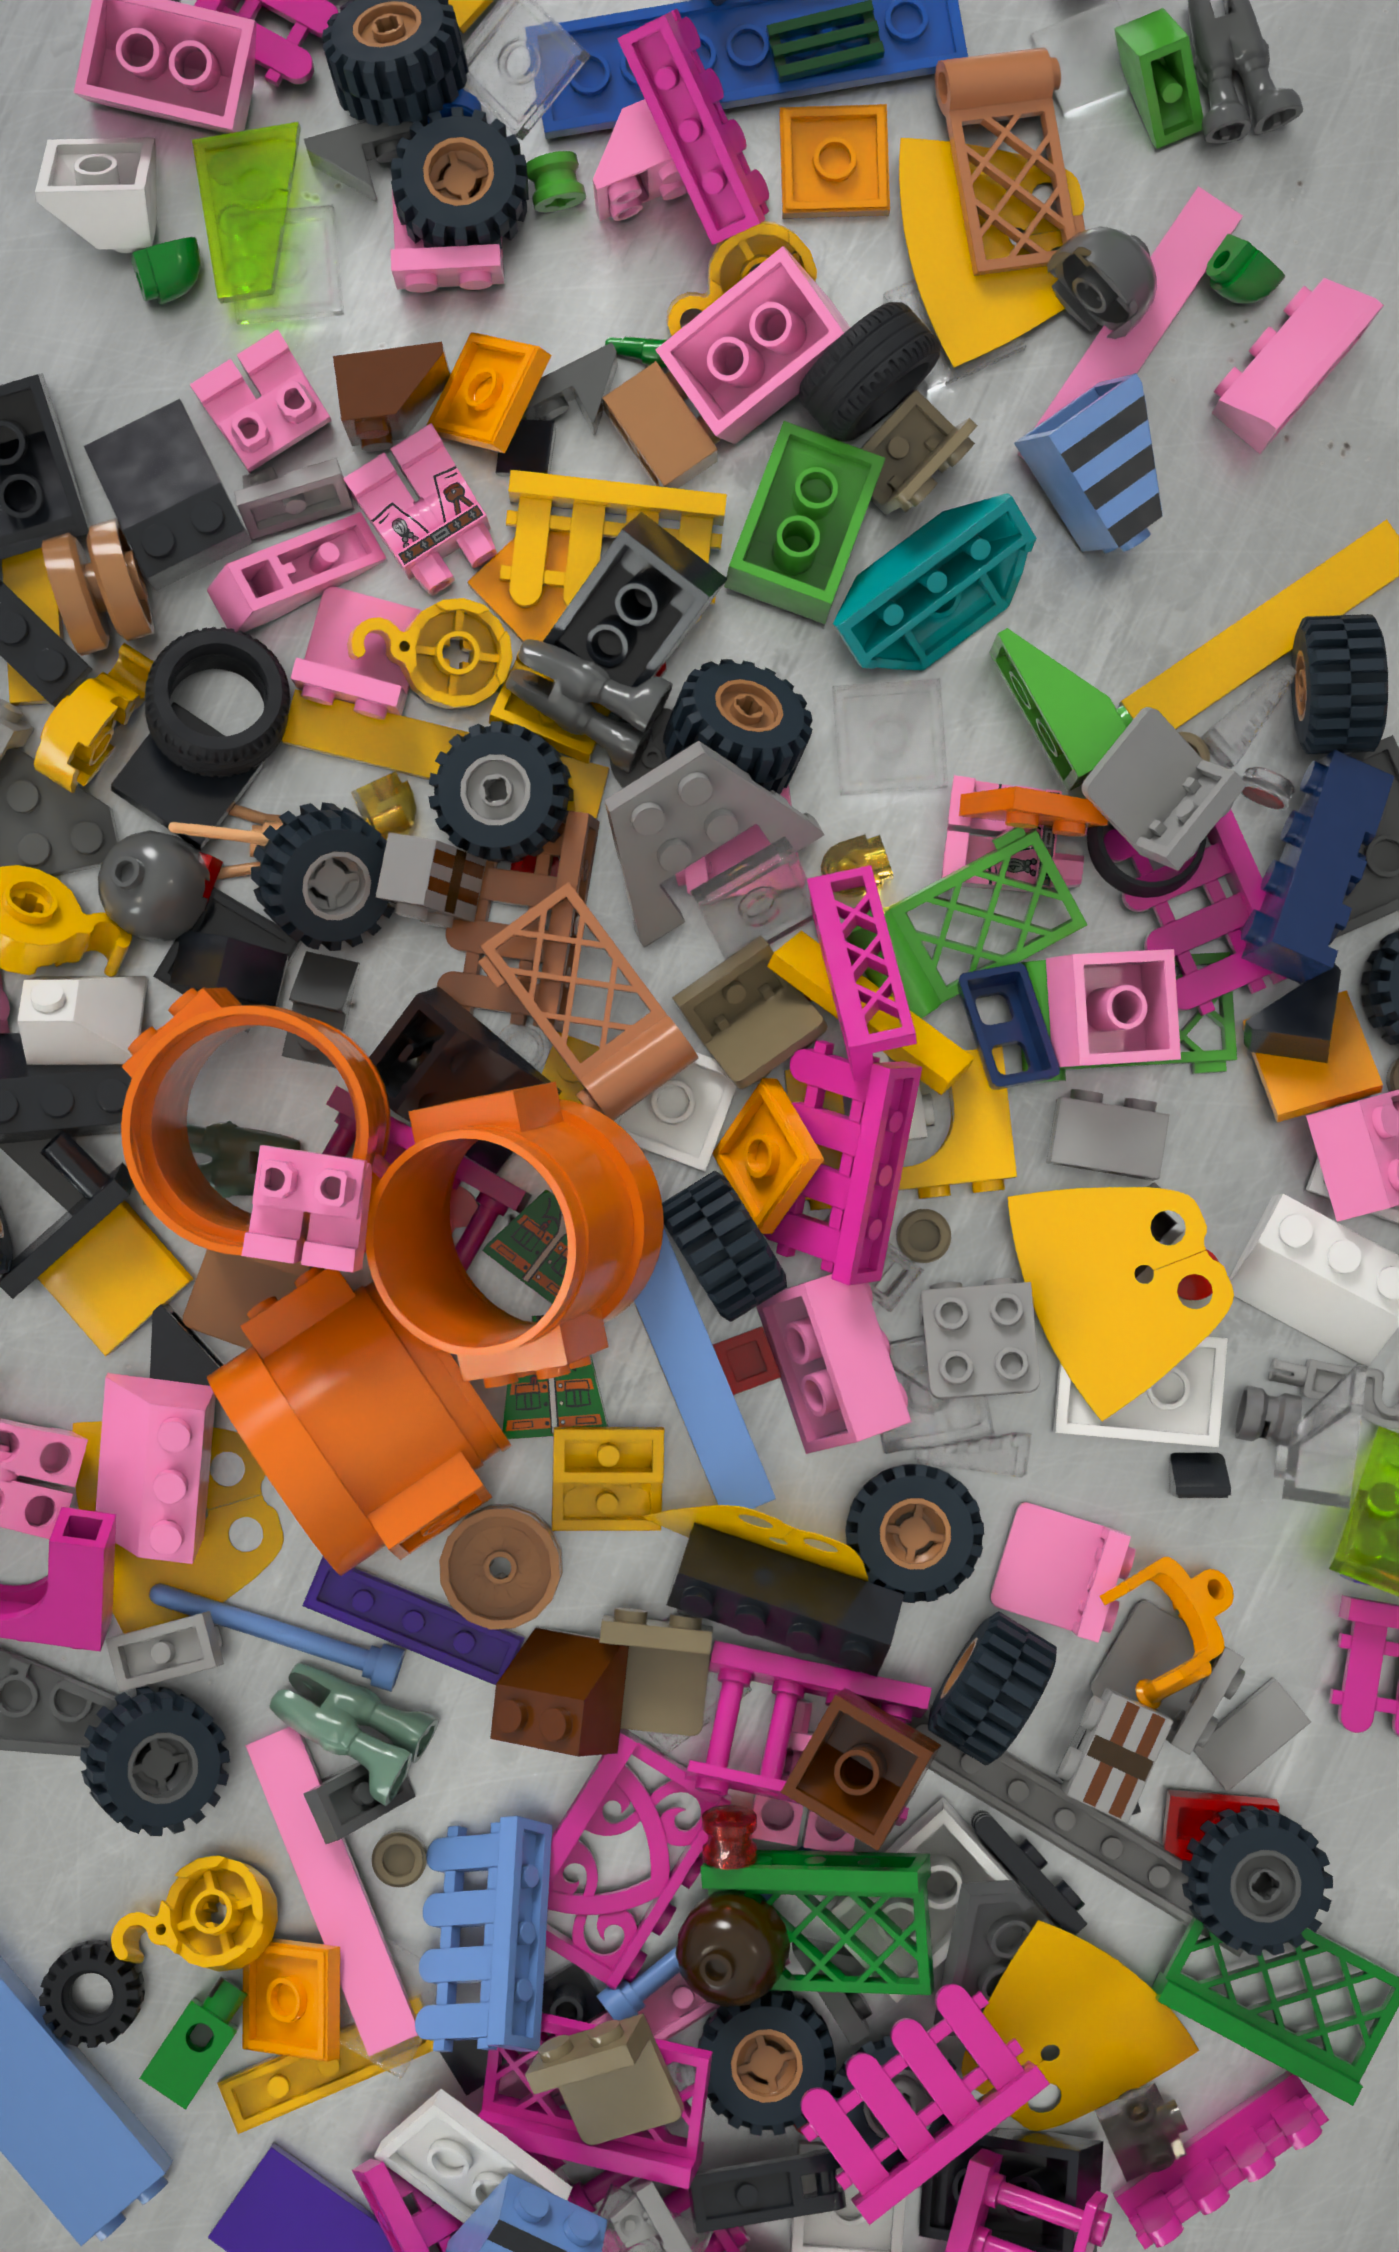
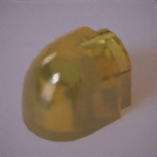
M396 771L351 791L362 819L378 830L384 839L387 840L389 832L402 835L409 834L415 823L417 807L408 780L401 783Z
M864 834L840 842L826 852L821 863L822 875L871 865L878 891L883 890L882 883L893 880L894 877L880 835L867 839ZM864 886L834 892L846 898L866 895Z

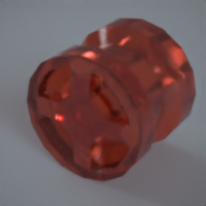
M721 1805L712 1807L702 1814V1829L708 1834V1840L702 1846V1857L707 1865L728 1870L745 1868L756 1862L757 1844L752 1841V1834L757 1829V1814L752 1809L737 1805Z

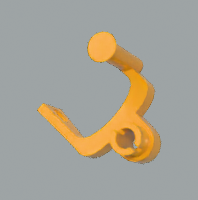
M1162 1557L1099 1596L1103 1604L1107 1605L1147 1580L1153 1581L1172 1600L1174 1610L1178 1609L1180 1612L1178 1614L1179 1618L1185 1621L1194 1644L1195 1652L1193 1657L1153 1680L1142 1679L1136 1685L1135 1691L1138 1701L1154 1710L1161 1705L1163 1699L1211 1674L1212 1667L1209 1661L1220 1655L1225 1648L1224 1638L1215 1617L1227 1610L1232 1605L1234 1599L1232 1585L1228 1578L1220 1571L1208 1569L1190 1578L1184 1568L1170 1557Z

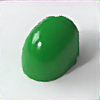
M1231 234L1226 235L1206 267V274L1210 277V286L1222 297L1233 303L1253 304L1263 300L1285 278V274L1249 241Z
M186 237L146 247L145 249L134 251L130 258L144 301L157 299L160 305L187 294L197 282L201 269L200 250L196 237Z

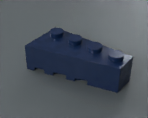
M1337 750L1332 751L1319 760V762H1311L1300 785V791L1306 793L1299 812L1296 810L1291 812L1281 832L1280 840L1286 842L1279 861L1274 859L1263 877L1261 890L1267 893L1260 911L1254 909L1251 912L1243 928L1241 940L1246 941L1247 944L1242 954V959L1299 984L1333 968L1338 950L1329 947V945L1333 942L1339 930L1343 931L1346 928L1352 911L1351 907L1342 904L1344 896H1348L1362 879L1367 861L1366 856L1359 853L1361 844L1368 846L1376 836L1395 776Z

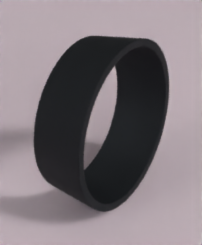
M1103 826L1089 827L1087 829L1089 855L1100 876L1118 891L1143 898L1169 894L1189 881L1202 861L1207 840L1206 836L1200 843L1193 862L1182 873L1168 880L1147 882L1125 874L1114 864L1105 847Z

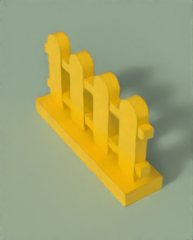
M518 470L510 471L509 499L510 502L519 503L518 511L507 510L506 526L516 527L512 566L501 565L500 581L510 582L509 591L511 599L519 607L530 608L535 606L542 597L543 586L564 588L563 598L567 607L600 561L603 537L616 538L622 528L640 512H643L657 524L659 519L680 521V529H663L707 563L709 562L710 549L721 550L722 534L712 533V526H723L727 494ZM552 507L573 509L572 517L551 515ZM605 513L627 515L626 523L605 521ZM549 531L570 533L566 572L545 570ZM716 596L714 597V599L711 601L710 604L715 605V598H716Z

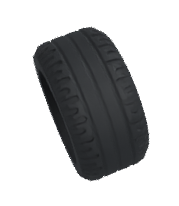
M903 302L885 303L854 324L823 353L803 378L799 388V399L804 408L827 431L830 437L838 441H851L879 423L918 387L936 365L940 357V343L918 316L912 312L909 306Z
M206 627L201 631L196 629L185 633L183 637L179 636L173 640L169 646H166L160 652L157 659L153 662L145 688V717L148 729L162 753L167 755V758L177 766H182L184 770L194 774L200 773L201 776L214 777L217 775L219 778L231 777L233 774L239 775L249 771L251 768L254 769L264 762L275 751L285 733L290 705V689L287 676L273 652L268 650L267 646L258 639H253L251 635L245 634L242 631L235 632L234 629H227L225 627H221V629ZM223 669L237 673L251 682L263 699L264 710L252 726L238 734L223 737L209 736L192 730L177 717L170 704L171 695L180 682L188 676L203 670Z

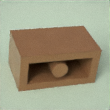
M655 361L604 396L603 407L605 413L655 485L678 489L718 462V449L715 444L720 442V438L715 436L701 415L697 418L693 415L684 402L689 397L671 371L665 374Z

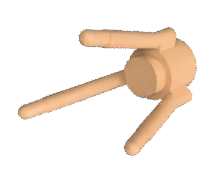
M235 804L228 815L260 825H252V830L248 831L171 822L168 829L172 833L250 843V857H254L256 845L265 847L269 841L263 835L268 826L271 825L277 830L283 823L279 818L281 815L265 814ZM258 861L221 867L216 880L251 875V867H258L261 863Z

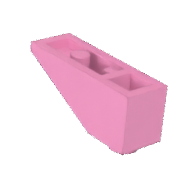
M358 512L227 563L208 587L207 592L226 627L234 629L235 632H246L276 620L321 596L326 588L331 586L338 587L383 563L386 556L361 512Z

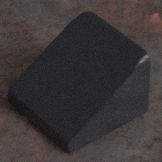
M521 420L506 452H498L495 473L497 475L510 476L511 470L550 474L556 435L555 421Z
M1220 1453L1170 1454L1169 1492L1177 1498H1228V1495H1231V1485L1225 1458Z

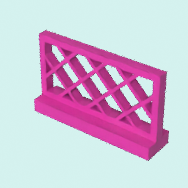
M542 2013L540 2046L556 2036L573 2035L593 2029L598 2025ZM655 2038L666 2066L672 2062L696 2067L695 2083L682 2091L677 2089L684 2104V2111L681 2116L689 2125L688 2138L668 2134L662 2126H658L600 2144L588 2145L580 2138L569 2111L561 2109L549 2093L555 2089L533 2094L525 2076L529 2068L525 2062L536 2056L538 2051L518 2054L517 2051L497 2047V2050H488L482 2110L478 2117L505 2135L524 2151L689 2190L703 2158L704 2142L701 2139L713 2051ZM502 2057H504V2058L506 2059V2061H507V2063H505V2064H503V2065H502ZM512 2070L516 2072L531 2092L522 2099L498 2094L500 2078ZM693 2096L691 2107L686 2100Z

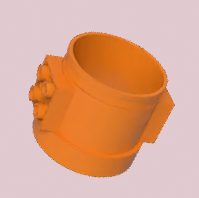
M203 987L198 992L194 988L186 991L168 1009L174 1016L158 1030L153 1026L148 1028L128 1047L127 1050L133 1056L121 1066L132 1078L122 1111L121 1136L124 1159L133 1184L144 1203L166 1227L180 1237L211 1251L242 1255L245 1233L249 1231L252 1213L240 1209L223 1198L202 1174L189 1143L187 1110L194 1082L208 1058L227 1040L259 1025L282 1029L307 1040L318 1048L337 1068L350 1093L356 1118V1138L352 1158L368 1160L367 1163L371 1164V1202L379 1181L390 1166L384 1158L387 1152L391 1128L389 1100L382 1078L372 1060L352 1038L328 1023L288 1009L265 1005H242L226 987Z
M556 1081L408 1111L415 1144L403 1152L389 1166L379 1181L369 1206L365 1239L367 1261L371 1276L379 1295L389 1311L403 1327L423 1342L437 1349L457 1354L463 1382L483 1379L485 1388L513 1384L519 1381L518 1378L536 1374L537 1380L559 1377L571 1373L570 1369L592 1364L590 1355L609 1347L604 1324L627 1309L645 1288L658 1261L662 1245L664 1221L661 1194L652 1167L640 1147L621 1126L603 1113L577 1102L559 1099ZM478 1140L501 1145L530 1163L551 1188L563 1214L568 1240L565 1275L553 1304L538 1322L518 1319L506 1313L486 1298L466 1273L455 1249L450 1225L451 1191L455 1175L464 1155Z
M313 1267L295 1280V1290L280 1300H277L275 1296L269 1297L248 1312L247 1316L250 1320L240 1327L253 1346L209 1374L207 1380L230 1421L282 1500L327 1562L342 1576L385 1546L398 1559L402 1560L493 1498L475 1471L484 1466L483 1462L499 1451H506L512 1445L470 1382L462 1381L460 1367L449 1352L437 1349L423 1342L403 1327L384 1304L374 1281L365 1287L362 1285L353 1291L340 1271Z

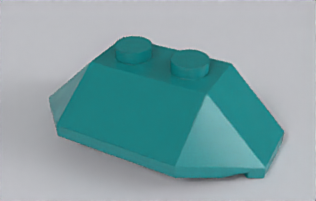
M1008 493L942 511L855 577L833 625L858 665L862 668L875 669L878 667L896 670H925L1010 606L1023 574L1027 554L1032 551L1037 538L1015 500Z

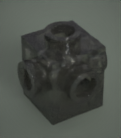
M1155 2083L1144 2088L1128 2090L1120 2095L1117 2100L1095 2109L1126 2182L1148 2172L1165 2170L1175 2160L1187 2155L1179 2136L1180 2133L1188 2130L1175 2099L1164 2103Z

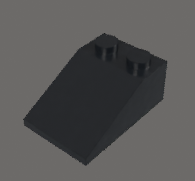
M43 373L0 385V560L42 548L43 540L65 533L79 537L88 534L89 531L61 427Z
M180 399L84 446L118 522L147 580L156 591L252 544Z
M640 512L622 528L543 642L562 648L586 661L594 662L607 672L610 679L620 684L638 687L658 673L725 584L727 578L647 515ZM612 712V713L615 714L617 717H619L620 719H622V717H620V716L617 715L616 713Z
M993 2128L922 2184L919 2236L948 2241L969 2160L982 2148L1003 2155L999 2174L1006 2176L1007 2183L1084 2210L1087 2201L1096 2191L1101 2192L1104 2141L1054 2132ZM998 2204L996 2209L989 2207L984 2226L992 2229V2236L1036 2252H1073L1078 2232ZM1097 2245L1094 2246L1093 2252H1097Z

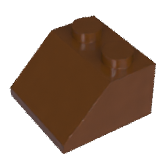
M442 341L333 356L341 421L351 445H361L363 451H381L393 447V441L406 439L443 391L450 377V368Z
M535 1628L496 1683L490 1739L578 1757L618 1754L629 1646L599 1643L600 1638L547 1628Z
M844 1688L835 1694L781 1793L879 1851L916 1792L941 1744Z

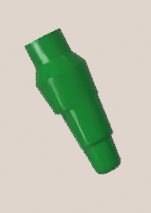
M625 336L624 338L609 337L605 341V345L612 342L617 355L641 360L642 364L648 366L656 361L661 369L667 368L656 351L659 346L667 341L665 339Z

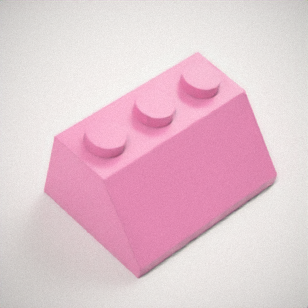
M92 0L74 93L89 102L243 138L254 87L257 22L252 19L171 0Z
M782 246L659 346L656 351L715 436L736 444L799 394L800 384L810 368L851 327L830 298L791 253Z
M1323 278L1313 291L1303 286L1283 311L1290 317L1278 332L1269 326L1248 351L1255 359L1243 373L1234 367L1214 390V393L1220 399L1214 407L1212 414L1261 454L1363 336L1384 305L1374 297Z
M832 1273L784 1289L756 1306L781 1374V1381L806 1454L856 1443L912 1422L907 1409L908 1397L902 1384L898 1382L890 1359L889 1340L880 1329L872 1306L873 1295L869 1283L846 1285L832 1280Z
M107 1373L105 1377L95 1512L116 1514L115 1543L139 1558L193 1564L202 1544L205 1532L216 1396L210 1386Z

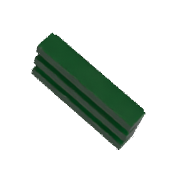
M872 0L766 25V33L779 83L884 58L885 51L883 43L880 41L877 20L875 21ZM863 20V24L831 32H826L786 43H781L780 41L782 39L791 38ZM867 37L869 43L786 64L785 57L820 50Z

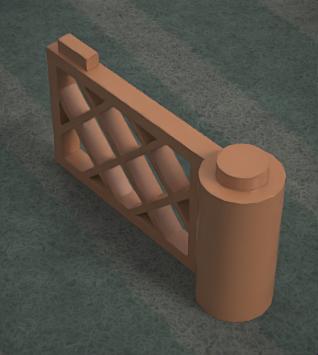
M1044 47L940 60L936 65V97L939 108L946 117L974 276L1047 266L1052 255L1057 250L1045 251L1029 239V236L1042 218L1060 230L1063 244L1079 232L1085 231L1083 215L1073 216L1052 99L1053 91L1059 90L1061 85L1060 65L1057 58L1050 57L1048 50ZM1040 116L1044 139L1036 150H1033L1010 132L1019 118ZM1010 120L1005 128L996 121ZM981 124L998 137L984 158L966 145L962 126ZM1002 142H1005L1028 160L1015 180H1012L989 162ZM1045 147L1048 160L1040 155ZM969 162H971L973 165L977 167L972 173V175L970 172ZM1033 165L1051 177L1053 192L1045 203L1019 185ZM981 171L1007 190L993 211L975 198L973 183ZM1012 194L1037 213L1024 233L998 215ZM1054 201L1056 204L1057 213L1050 209V206ZM978 214L986 220L981 228ZM991 224L1016 242V245L1007 257L986 260L982 237ZM1021 248L1030 253L1016 256Z
M569 881L480 946L486 955L478 961L481 968L497 989L505 983L508 984L584 1088L576 1094L579 1101L583 1105L603 1113L613 1121L699 1059L686 1037L666 1014ZM564 899L569 901L580 916L577 938L544 933L547 912ZM540 918L538 932L523 930ZM585 924L597 941L583 939ZM514 936L536 939L533 970L509 967L496 949ZM543 941L575 945L571 977L538 972ZM581 946L606 951L612 960L609 982L577 978ZM617 968L631 986L615 983ZM516 976L531 978L529 993ZM537 979L570 984L565 1015L542 1012L534 1001ZM575 985L608 989L603 1021L571 1016ZM614 990L637 994L650 1013L633 1025L609 1022ZM549 1020L564 1022L562 1038ZM570 1023L602 1028L599 1050L582 1063L577 1060L567 1046ZM608 1029L624 1031L606 1044Z

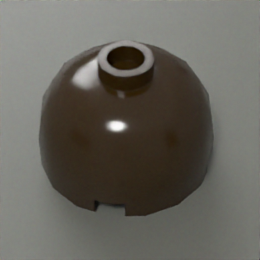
M735 1889L714 1892L695 1905L679 1930L675 1952L680 1974L691 1990L709 2003L728 2008L749 2005L771 1991L785 1969V1963L790 1952L786 1925L775 1909L764 1900L758 1903L752 1898L745 1897L744 1894L746 1892Z

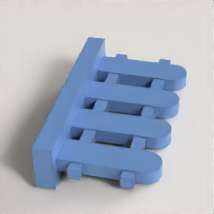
M520 1816L500 1817V1822L491 1823L490 1834L467 1836V1828L451 1826L448 1827L446 1838H438L428 1847L426 1854L428 1866L434 1871L445 1873L444 1892L432 1894L427 1898L423 1906V1918L429 1926L441 1928L440 1949H430L421 1957L419 1974L425 1982L437 1984L436 2005L425 2006L418 2012L415 2020V2030L420 2038L434 2041L433 2051L453 2052V2041L478 2040L477 2049L497 2050V2047L520 2052L538 2051L541 2037L552 1825ZM488 1870L487 1889L463 1891L464 1872ZM485 1926L483 1946L459 1947L461 1928ZM481 1983L480 2003L456 2004L457 1984Z

